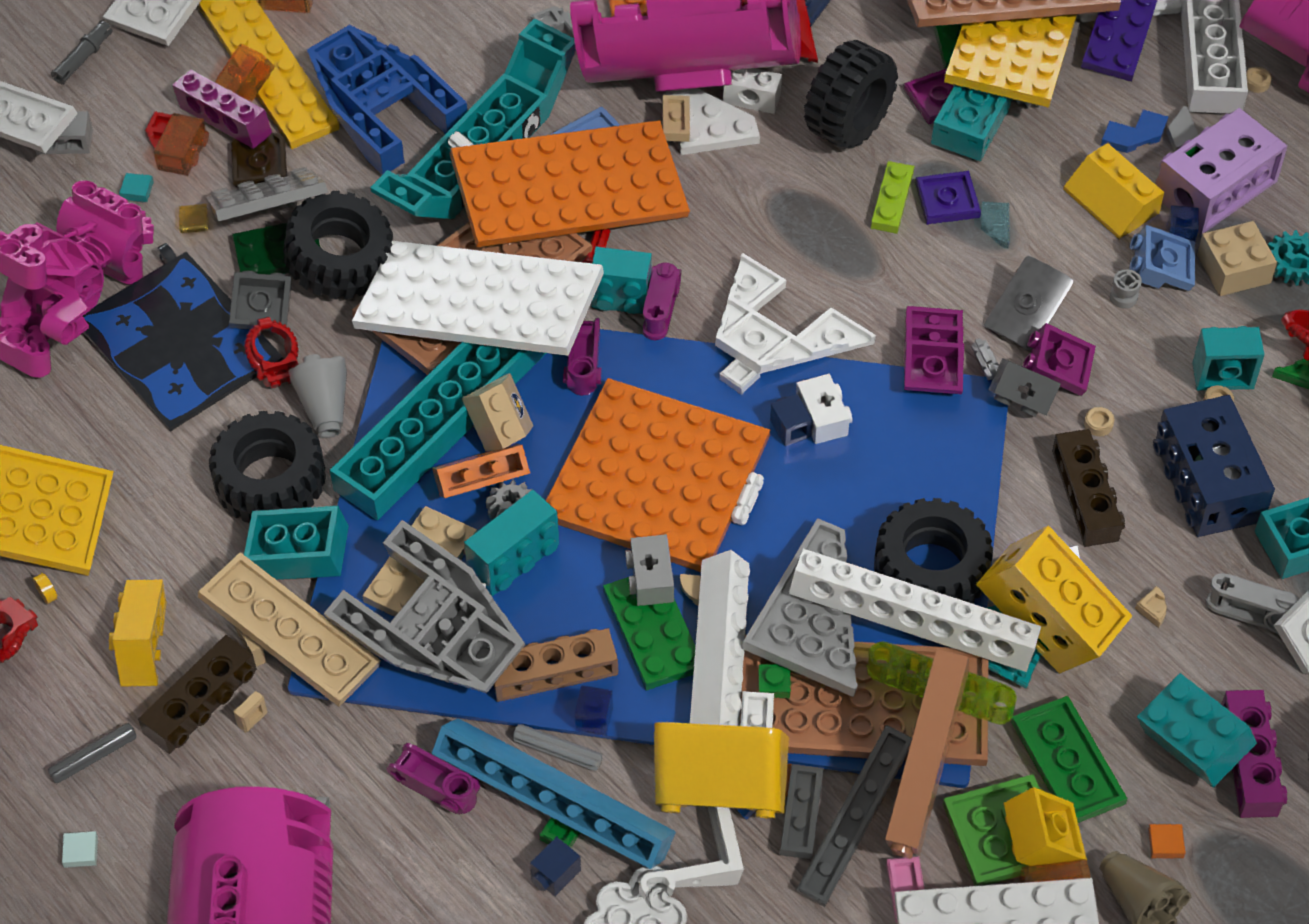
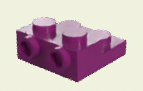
M1045 323L1038 332L1034 331L1027 344L1028 347L1032 348V351L1026 356L1023 367L1061 383L1060 387L1082 396L1087 391L1096 346L1048 323Z

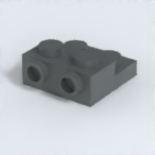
M254 271L234 272L229 327L252 329L254 325H257L258 319L270 317L271 321L276 320L278 323L280 321L282 322L281 324L287 325L292 288L291 276H285L282 273H271L270 275L257 274Z

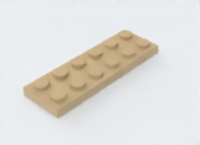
M241 552L198 591L199 599L338 707L380 666V659Z

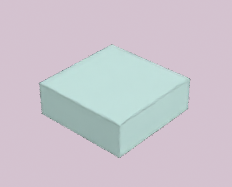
M96 831L64 834L62 855L64 868L97 865L98 835Z

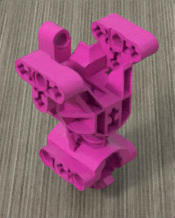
M83 180L73 184L72 196L64 200L60 208L56 224L57 232L38 222L19 226L9 234L0 230V273L8 276L1 302L0 360L32 377H44L51 372L49 338L67 345L89 328L83 315L98 303L103 289V273L125 284H133L143 278V256L140 252L142 244H153L154 225L151 224V217H146V212L142 211L140 206L129 203L127 199L103 187H97L91 181Z

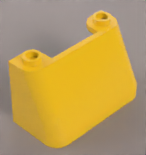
M673 722L655 723V805L661 807V812L680 813V808L687 806L749 809L756 812L757 818L774 819L775 813L784 814L789 736L780 729L768 727Z

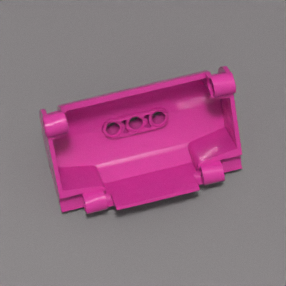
M596 0L571 1L570 16L577 57L583 77L588 83L654 77L655 92L732 85L731 70L796 65L800 61V14L798 13L796 0H747V5L743 7L742 0H646L648 16H641L640 5L635 3L615 5L614 17L602 18L601 13L598 12Z
M255 786L233 787L204 793L191 799L177 812L174 822L177 834L175 835L172 847L167 924H331L334 845L330 839L331 809L310 796L298 792ZM238 872L233 878L226 879L231 873ZM236 903L233 908L224 910L229 904Z

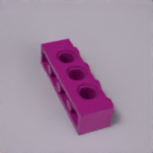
M190 70L172 84L179 107L182 110L254 149L272 134L265 109L199 73Z
M1264 690L1226 691L1221 705L1243 722L1255 726L1250 728L1257 744L1250 751L1260 754L1257 756L1249 751L1232 768L1240 818L1278 817L1282 806L1287 804V789L1285 785H1281L1279 777L1282 774V762L1280 757L1275 755L1274 748L1277 745V736L1275 729L1270 728L1271 704L1269 701H1265ZM1255 779H1260L1266 784H1260Z

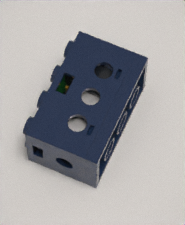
M1225 395L1163 409L1161 420L1157 424L1158 431L1156 439L1153 440V448L1155 454L1160 456L1164 463L1165 476L1168 480L1171 479L1174 485L1175 498L1178 503H1182L1186 522L1189 527H1193L1197 538L1257 524L1260 513L1269 509L1275 488L1231 396Z

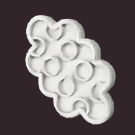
M644 866L634 872L629 884L613 882L604 886L597 895V912L588 916L584 924H686L687 913L680 901L666 893L667 887L663 883L648 884V895L645 899L641 897L639 885L643 875L649 872L665 871L658 866L652 869Z

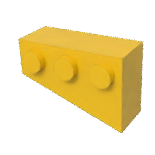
M163 579L126 580L124 592L119 593V612L114 613V632L109 634V649L115 652L120 687L158 686L155 661H160L161 650H156L159 636H163L167 603Z

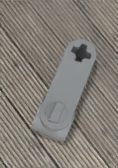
M1221 573L1212 578V592L1207 596L1206 604L1215 613L1278 633L1274 624L1299 598L1289 591L1278 590L1230 574ZM1226 582V590H1222L1224 583ZM1219 597H1222L1221 604L1218 605Z

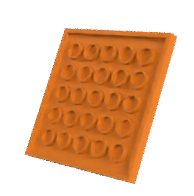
M607 378L546 502L557 511L558 525L631 549V538L667 534L671 562L701 572L702 560L715 556L731 523V514L734 507L737 506L736 503L743 486L747 484V477L751 472H754L770 437V429Z

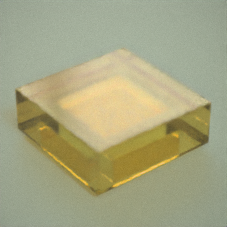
M207 204L179 206V228L181 233L208 231Z

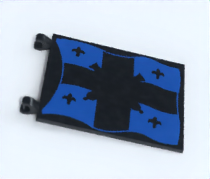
M165 243L158 247V251L161 253L159 257L164 265L106 299L83 315L89 325V328L83 333L171 432L255 379L257 371L250 366L245 354V339L250 329L229 327L231 299L187 252L177 257L172 248ZM260 333L255 340V346L259 354L264 357L263 360L269 362L284 360L278 350Z

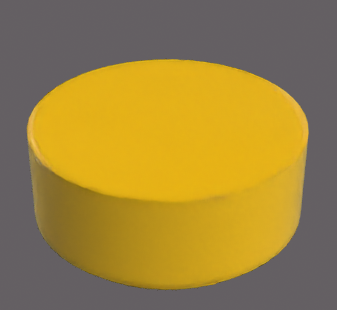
M41 573L32 578L35 587L46 604L57 599L58 595L45 574Z

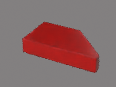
M154 111L145 129V133L159 158H164L181 124L180 116Z

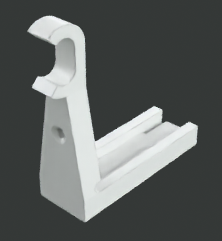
M708 807L720 861L674 870L646 873L641 878L639 893L643 899L648 895V884H665L667 887L666 893L672 896L675 887L739 884L744 868L729 808Z

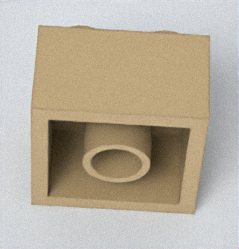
M1254 221L1202 234L1197 256L1219 296L1271 283L1277 261Z

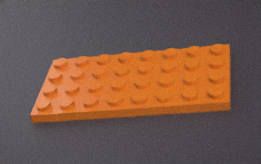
M660 120L455 147L450 150L451 161L476 247L688 217L690 212Z

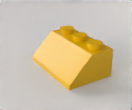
M1108 143L1087 155L1063 188L1065 192L1118 239L1123 238L1158 215L1164 196V191Z

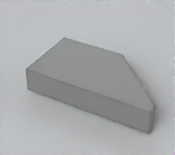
M1187 106L1180 110L1167 129V135L1174 152L1181 148L1184 142L1189 139L1193 140L1199 135Z

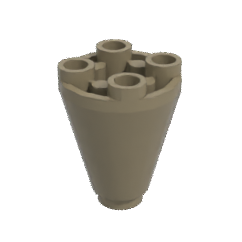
M1118 851L1109 853L1100 864L1103 878L1130 924H1177L1176 917L1191 899L1190 892L1179 881L1126 854H1120Z

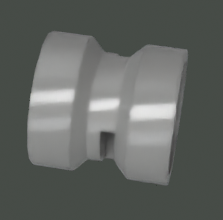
M1130 269L1118 271L1113 279L1110 300L1119 308H1131L1137 303L1139 297V290L1142 284L1141 277L1137 272Z

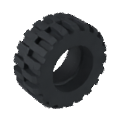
M860 40L846 41L843 45L837 46L835 51L826 57L824 64L820 65L816 77H813L810 91L807 92V103L804 104V119L808 129L842 149L855 148L863 144L864 140H868L872 136L871 133L879 127L882 118L886 116L887 109L893 101V93L897 88V66L892 57Z
M331 191V194L317 195L314 199L309 197L303 200L301 205L295 207L287 222L283 248L285 265L289 269L292 278L300 280V286L306 290L308 288L312 289L313 294L320 297L324 294L328 295L329 299H337V297L350 299L354 298V294H358V296L366 294L380 264H384L388 259L386 253H391L393 232L390 229L387 217L385 215L382 216V211L376 205L371 206L368 199L364 197L361 199L357 198L354 193L340 194V191ZM327 235H340L354 241L361 250L351 255H335L320 248L315 243V240Z
M258 411L259 415L254 416L247 414L242 416L241 421L237 422L235 420L227 426L228 430H222L216 437L217 443L215 442L210 450L209 469L220 504L223 508L228 509L229 514L235 518L241 516L243 522L250 523L252 511L308 508L314 505L313 499L317 500L323 491L322 486L326 480L320 441L317 434L313 433L312 428L305 422L301 423L300 418L290 414L289 417H286L284 412L275 411L274 414H268V411ZM265 457H281L292 462V465L284 473L270 479H254L243 474L250 464Z
M925 498L915 500L913 505L908 502L899 506V512L896 510L892 511L887 516L886 522L882 523L879 529L874 558V572L974 604L975 598H979L983 593L976 584L991 567L993 557L992 539L990 533L985 530L986 525L979 517L974 519V512L967 507L961 509L959 503L951 500L949 503L941 502L942 498H933L932 501H926ZM934 544L945 547L953 552L960 562L949 569L929 570L915 564L906 553L920 545Z

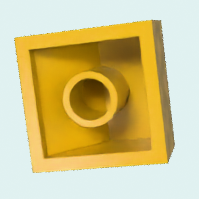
M1035 787L1004 802L1005 820L1010 830L1013 843L1012 852L1017 862L1039 869L1081 864L1087 861L1072 802Z

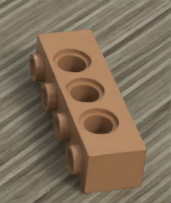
M609 628L603 630L593 629L585 634L571 637L561 636L553 641L526 645L493 684L497 702L618 675V658ZM580 654L588 655L587 657L583 658L578 657V655ZM549 661H557L558 663H556V664H548L547 662H549ZM522 667L528 668V669L525 670V671H518V670H517L518 668H522Z

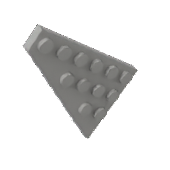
M817 518L745 637L742 649L854 697L858 683H856L855 674L856 659L854 655V634L851 625V614L789 594L794 572L803 548L843 562L847 560L845 529Z

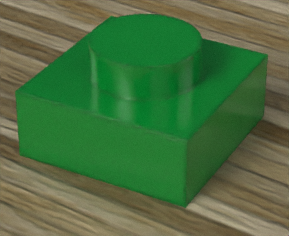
M759 664V692L774 693V698H790V669L778 664Z

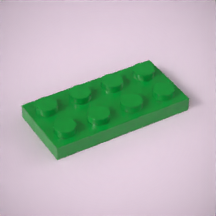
M629 577L603 585V592L646 691L692 676L694 674L696 646L675 599L672 603L637 606L636 594L630 595Z
M1068 695L1012 716L1011 724L1049 792L1074 804L1078 823L1126 805L1127 796Z

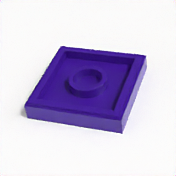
M969 171L916 177L915 185L927 225L980 218L981 210Z

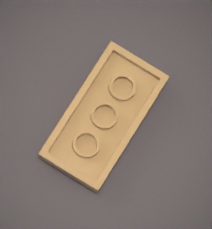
M427 506L423 508L412 524L413 528L459 560L465 555L464 541L477 532V529ZM389 557L362 595L363 602L395 617L423 584L424 580Z

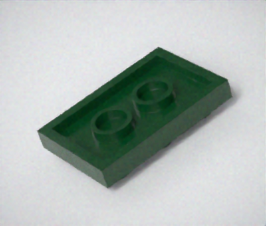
M287 223L232 233L240 273L243 271H254L257 274L266 275L271 273H289V269L284 262L283 253ZM318 238L317 240H315V243L320 247Z

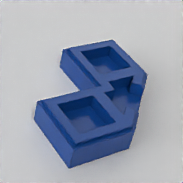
M1143 109L1136 128L1109 121L1101 146L1108 143L1115 150L1128 153L1136 150L1141 145L1147 143L1152 145L1160 142L1168 122V116Z

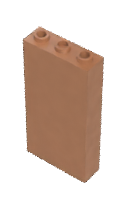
M936 648L885 838L893 855L912 859L913 854L920 856L969 673V657Z

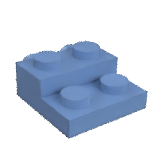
M1145 225L1138 234H1134L1130 242V249L1135 250V256L1130 262V270L1140 275L1142 283L1158 289L1164 283L1187 291H1190L1195 286L1194 241L1149 225Z

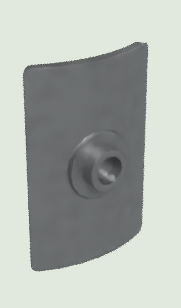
M1027 255L990 313L984 326L1024 349L1031 351L1032 348L1027 345L1031 334L1034 331L1038 332L1045 323H1049L1072 286L1073 279L1052 266Z

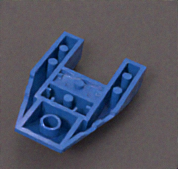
M352 25L344 27L307 49V54L333 113L366 160L381 175L387 170L391 172L404 164L405 161L402 141L375 114L406 97L446 134L468 111L467 102L418 56L406 55L400 52L399 47L392 44L387 46L377 41V37Z

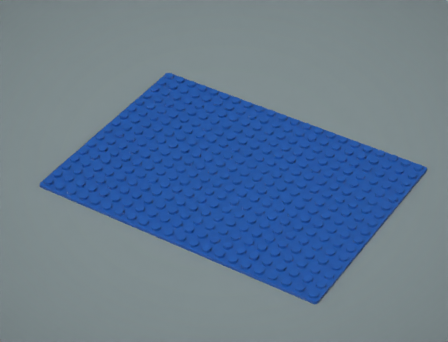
M600 329L598 367H602L601 384H597V389L593 393L583 396L573 393L567 384L563 383L564 367L568 366V356L546 353L515 384L533 423V427L526 437L513 443L523 445L530 474L513 479L516 485L525 482L527 489H533L545 501L607 378L770 429V437L754 470L756 474H761L764 477L761 490L758 491L759 495L751 513L748 514L747 523L741 526L731 521L716 554L732 550L749 563L750 574L748 578L745 635L750 631L817 518L845 529L846 563L874 571L876 541L882 523L886 522L887 516L892 511L896 510L899 512V506L908 502L913 505L915 500L923 498L926 501H932L933 498H942L941 502L949 503L951 500L959 503L961 509L967 507L974 512V519L979 517L986 525L985 530L990 533L992 539L991 546L994 548L1008 405L994 399L996 394L988 390L992 380H987L986 377L963 374L962 394L904 390L903 366L823 357L761 373L760 378L741 395L720 380V373L735 358L715 346V343L664 337L660 340H650L644 334ZM383 340L353 447L427 376L426 373ZM830 374L834 384L838 383L841 388L844 407L848 406L852 414V423H849L848 436L815 444L813 438L809 437L785 446L770 421L771 403L779 398L795 395L797 382ZM474 426L378 521L340 495L337 506H339L349 525L341 576L317 577L310 603L313 609L326 618L324 612L338 595L345 590L390 623L394 616L364 603L362 595L390 557L383 542L401 520L412 526L423 508L427 506L477 529V532L491 522L488 517L486 500L487 497H490L491 488H499L500 482L443 498L439 495L432 470L433 467L488 452L485 451ZM512 479L503 481V483L508 485ZM558 525L559 545L551 555H545L537 561L529 572L522 573L514 579L506 590L499 591L492 597L522 638L525 646L530 643L553 641L561 636L571 637L585 634L593 629L603 630L609 628L618 658V675L497 702L493 686L487 693H483L396 667L376 656L381 660L380 666L345 702L512 726L523 724L534 729L654 745L655 723H690L693 675L646 691L603 592V585L633 576V568L627 569L625 550L631 549ZM934 544L920 545L906 553L915 564L929 570L949 569L960 562L953 552L945 547ZM464 555L463 558L461 559V561L464 562L465 564H466V555ZM671 562L674 599L696 646L699 606L695 605L682 592L680 574L701 576V572ZM982 593L979 598H975L974 604L986 608L988 606V597ZM851 615L854 642L948 647ZM580 654V655H578V657H581V658L588 656V655H586V654ZM549 661V662H547V663H548V664H556V663H558V662H557V661ZM522 667V668H518L517 670H518V671H525V670H527L528 668ZM291 672L288 683V691L291 695L329 700L295 672ZM788 753L787 764L860 774L868 758ZM906 761L903 762L895 779L902 778ZM944 763L939 785L959 788L967 787L970 780L971 765Z

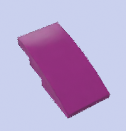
M906 306L904 390L951 394L963 393V310Z

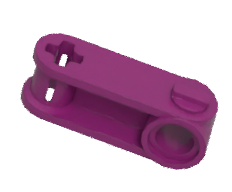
M671 263L653 265L651 270L650 284L643 308V334L650 340H660L666 337L676 297L679 294L682 271Z
M595 318L594 321H583L568 355V366L564 367L563 383H566L568 388L576 395H589L597 389V384H601L602 367H598L600 318Z
M405 743L402 747L403 752L395 763H391L387 767V772L397 782L434 801L454 814L468 813L477 803L476 794L480 790L477 778L411 743ZM460 790L466 791L461 795L454 794L455 792Z

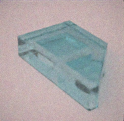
M982 202L981 230L1003 248H1009V203Z

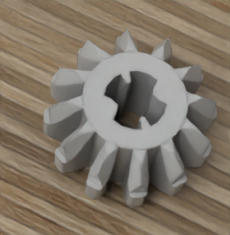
M514 479L508 485L500 482L499 488H491L490 497H487L486 508H488L490 520L495 519L533 489H527L525 482L516 485Z

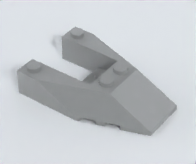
M401 520L383 544L390 557L424 580L423 584L390 623L345 590L338 595L324 612V615L330 622L369 652L396 667L487 693L523 649L525 643L471 567Z

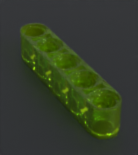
M877 642L869 649L867 672L876 681L924 697L933 658L888 642ZM876 660H885L887 663H879ZM913 670L917 672V674H909L906 671ZM969 672L959 711L994 724H1006L1013 717L1017 696L1011 687ZM969 691H970V692H974V693L977 694V695H975V696H970V695H967L965 692H969ZM1001 702L1006 704L1007 706L1000 707L995 703Z

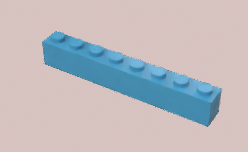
M459 718L441 726L431 753L436 757L649 869L654 868L665 860L676 831Z

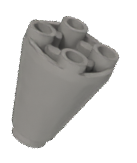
M317 354L305 356L303 363L289 370L291 383L314 431L318 432V436L320 438L335 437L341 433V427L343 426L347 380L345 358L342 356L320 358V355Z

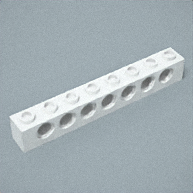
M804 548L796 566L789 592L791 595L1024 672L1028 669L1041 629L1039 625Z

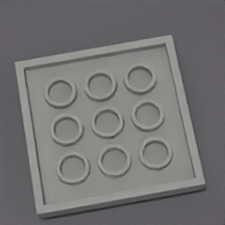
M301 167L291 170V175L286 177L275 174L265 177V182L254 184V181H248L238 184L239 189L228 191L227 188L214 190L211 192L212 196L206 197L209 209L216 219L222 221L325 194L328 191L323 179L314 171L307 170V167Z

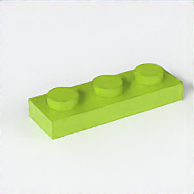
M888 161L871 221V229L898 234L914 174V166Z

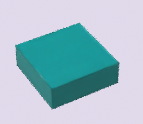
M126 173L119 195L130 201L148 202L154 183L153 176Z

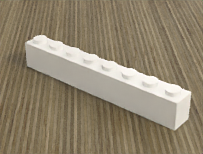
M732 550L702 560L690 723L739 726L743 658L745 654L742 645L747 625L746 610L750 568L749 563Z

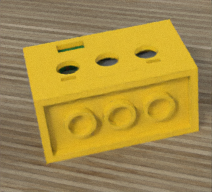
M1049 525L1010 544L976 584L1003 614L1041 626L1035 648L1059 674L1099 658L1132 617V614Z

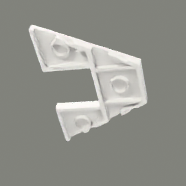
M744 253L741 254L738 270L734 277V283L728 296L726 309L723 313L715 341V346L761 374L875 343V334L833 308H829L797 336L758 313L757 311L786 288L787 280Z

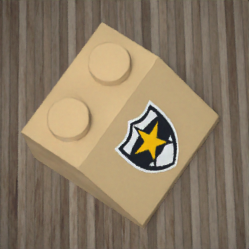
M510 373L462 398L485 451L504 449L526 437L533 427V423Z

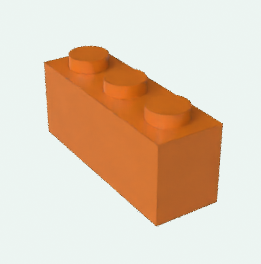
M517 443L501 450L488 451L432 468L439 495L443 498L530 474L523 445Z

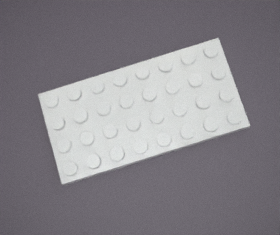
M392 241L391 253H386L388 259L384 264H380L352 319L354 329L568 356L604 274L603 266L599 264Z

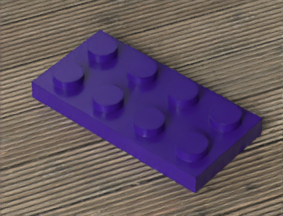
M1120 0L1119 10L1098 12L1081 67L1132 82L1158 0Z

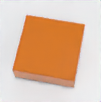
M1182 824L1149 825L1151 858H1184L1186 852Z

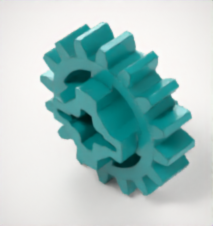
M1294 230L1293 235H1289L1284 231L1282 237L1275 235L1273 241L1269 242L1268 247L1277 261L1275 278L1283 276L1284 283L1291 279L1294 280L1295 285H1299L1300 280H1303L1307 285L1309 284V233L1306 232L1303 236H1299L1297 230Z

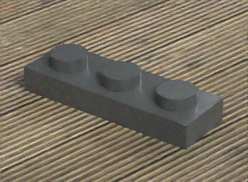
M792 764L780 855L812 859L824 768Z

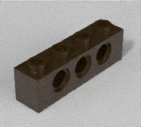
M1090 429L1055 434L1052 452L1084 547L1119 542L1121 531L1125 529V518L1122 511L1118 512L1115 489L1110 487L1108 483L1107 466L1105 463H1101L1098 440H1093Z
M226 634L138 718L142 733L169 755L176 748L183 746L187 742L189 735L197 727L206 724L211 714L220 705L226 704L242 684L252 679L257 670L253 654ZM221 673H227L224 676H217ZM199 694H205L202 697L196 698ZM177 715H183L179 719H173Z

